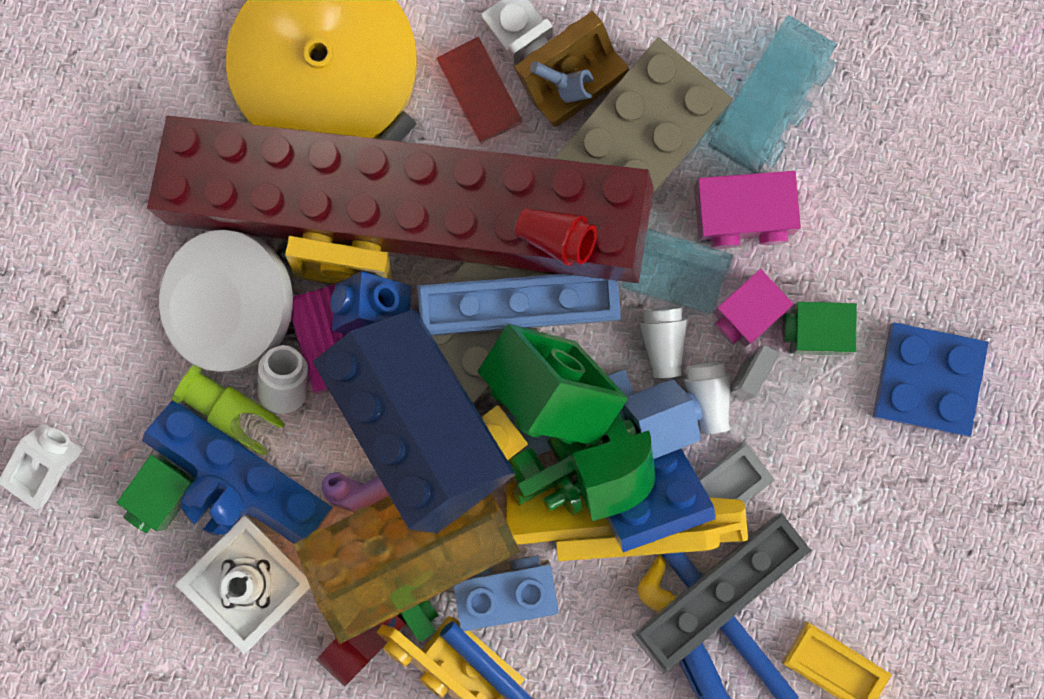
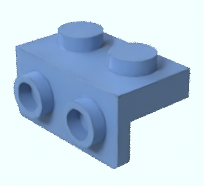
M539 555L510 560L511 569L492 572L491 564L462 569L463 578L453 581L461 629L468 631L556 615L559 609L550 562L540 564Z

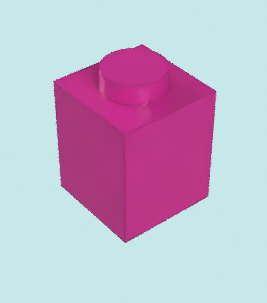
M760 268L713 311L719 319L714 325L731 344L734 345L739 341L746 347L794 304Z

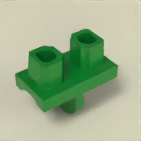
M551 437L547 443L558 460L554 465L544 469L533 448L527 449L509 460V464L516 474L513 476V480L517 485L512 494L519 506L555 487L556 492L543 498L548 511H552L563 504L572 515L583 510L579 497L581 492L577 480L573 483L570 478L576 475L572 453L594 447L595 445L586 446L585 443L580 442L567 444L558 438Z

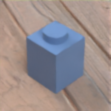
M674 379L627 396L628 400L622 408L625 420L631 419L636 434L645 431L650 432L654 459L701 441L697 422L702 419L700 404L692 392L686 393Z

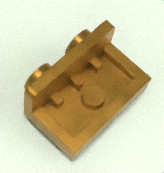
M593 11L577 22L570 24L563 32L538 50L531 52L524 60L514 66L530 101L553 127H558L614 87L630 70L625 61L614 51L603 21ZM537 61L564 74L585 69L590 71L593 81L584 83L583 87L587 93L592 95V98L571 103L564 102L559 95L558 86L530 72L531 64Z

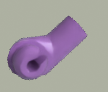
M333 472L328 474L322 482L325 499L330 504L353 513H361L390 497L378 476L363 484L345 477L342 473Z

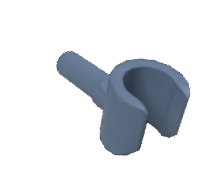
M537 61L531 64L530 72L558 86L559 95L564 102L571 103L592 98V95L587 93L583 87L584 83L593 81L590 71L585 69L564 74Z

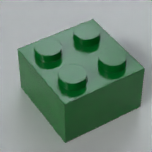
M512 324L506 325L477 371L490 386V395L499 403L505 405L516 417L514 420L515 425L527 435L535 438L545 435L558 438L567 444L580 442L597 446L628 400L626 395L576 341Z

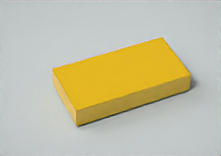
M807 621L781 662L838 699H878L892 676L891 673Z

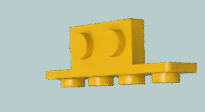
M447 616L422 650L393 627L382 624L376 632L387 641L382 649L404 667H407L410 662L424 673L419 681L440 698H443L448 693L453 699H505L440 637L441 630L449 622L454 621L460 627V622L454 617ZM469 630L464 631L506 673L521 685L525 678Z

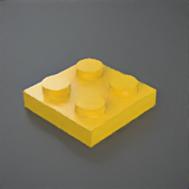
M313 232L303 233L302 238L289 236L285 256L295 279L334 285L360 271L391 280L393 278L388 252H382L381 246L375 243L352 241L351 246L332 243L333 239L331 237Z

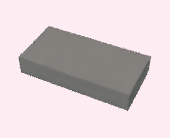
M765 344L750 351L731 384L730 394L743 402L755 398L780 353Z
M746 442L741 443L698 477L709 497L738 499L744 503H747L775 481L774 477Z

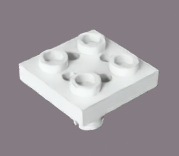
M245 515L175 585L245 654L311 589L315 582L249 515ZM228 559L236 564V567L230 570L231 563H226L223 567L224 562ZM262 559L267 560L270 563V570H267L265 563H260V571L257 568L258 562ZM262 594H264V595L262 596V598L260 599L259 605H258L257 599L260 598V596H261ZM269 597V598H270V604H269V606H268L267 608H262V607H260V606H263V605L266 604V602H267L266 599ZM231 603H235L234 607L227 608L224 606H229Z

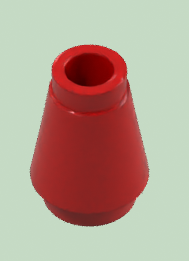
M525 208L520 213L515 228L517 237L525 239L526 242L567 266L573 263L584 264L591 256L597 239L596 226L588 223L585 216L533 210L530 208Z

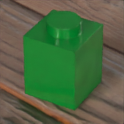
M797 302L791 306V313H784L782 323L783 342H790V354L850 355L855 353L857 303Z
M151 454L116 503L127 510L123 516L124 519L137 529L148 533L151 528L155 531H163L168 528L180 511L184 492L195 479L161 455Z

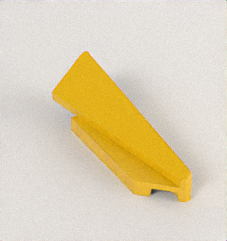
M510 482L507 486V545L556 541L558 561L707 551L719 548V543L748 540L745 503L738 499L709 497L715 509L714 520L622 552L606 518L596 521L591 520L582 495L579 497L583 510L572 515L564 504L552 511H548L543 498L556 492L555 487L519 506L512 494L517 486L516 483Z

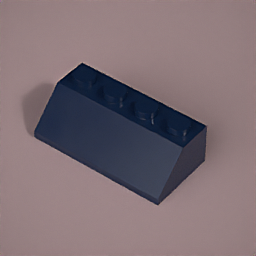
M410 310L352 330L312 361L408 529L438 533L516 475L417 311Z

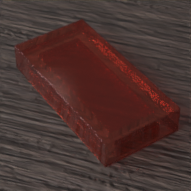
M479 36L436 58L480 144L522 124V118Z

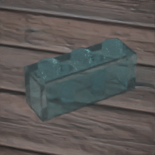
M787 15L715 131L708 146L754 174L760 171L764 163L773 168L788 144L780 139L788 124L790 123L798 127L812 105V102L805 99L807 93L814 83L823 87L835 68L837 62L832 60L830 56L838 44L792 16Z

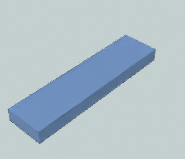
M556 274L418 285L420 317L432 336L504 330L507 324L524 328H538L621 320L618 281Z

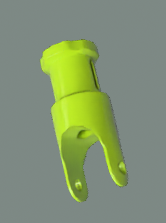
M193 365L177 386L171 400L177 404L182 401L207 416L206 422L251 450L267 455L268 450L245 434L240 427V414L251 413L258 415L279 428H284V422L232 386L224 388L201 373L202 368Z

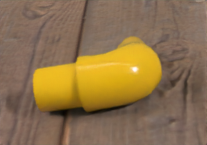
M662 555L656 557L651 567L640 580L637 588L638 596L643 604L657 612L677 597L671 591L660 587L666 567V562Z

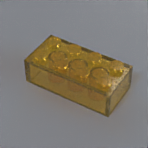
M492 493L438 533L408 529L392 499L388 496L368 507L360 508L352 515L324 529L314 531L308 537L294 543L316 604L339 644L520 553Z

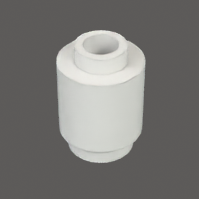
M284 345L273 347L259 362L258 397L262 405L272 412L280 414L293 412L300 408L306 399L308 366L304 357L296 349Z

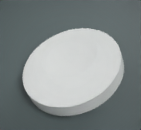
M215 230L200 234L188 241L176 252L165 270L159 294L162 325L169 341L178 353L187 361L200 368L211 371H240L259 364L261 358L270 349L279 346L289 327L293 309V292L287 269L278 254L267 243L253 235L229 230Z

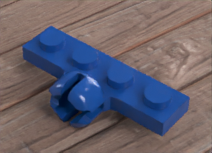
M171 401L144 432L142 439L144 443L190 473L195 479L184 492L181 508L185 516L194 525L210 508L209 514L212 518L203 528V531L212 535L227 534L240 517L249 515L255 517L303 550L333 508L180 403L177 404Z

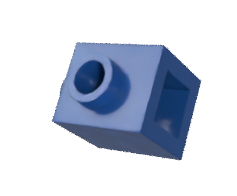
M363 271L336 284L330 302L333 312L332 331L347 334L352 330L410 311L411 285Z

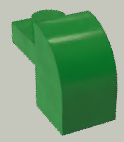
M620 413L602 437L601 445L572 453L578 487L592 521L634 508L649 495L655 483V466L650 432L645 431L636 434L631 419L623 421Z

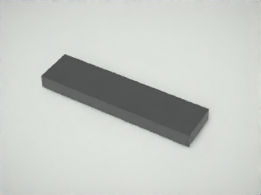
M782 512L778 513L750 535L747 541H743L631 635L661 674L667 673L812 550Z

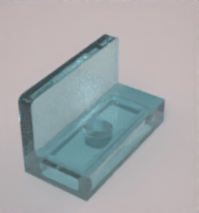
M647 229L639 283L622 281V287L710 314L714 311L723 278L729 272L733 254Z

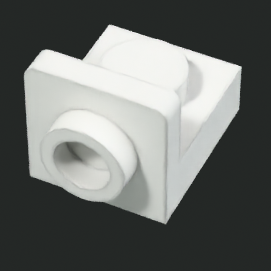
M500 0L481 14V20L513 64L526 58L531 52L538 50L548 43V40L553 35V26L549 20H543L529 0Z
M42 424L19 441L0 477V486L37 511L46 504L65 468L78 459L82 449L71 442L64 432Z

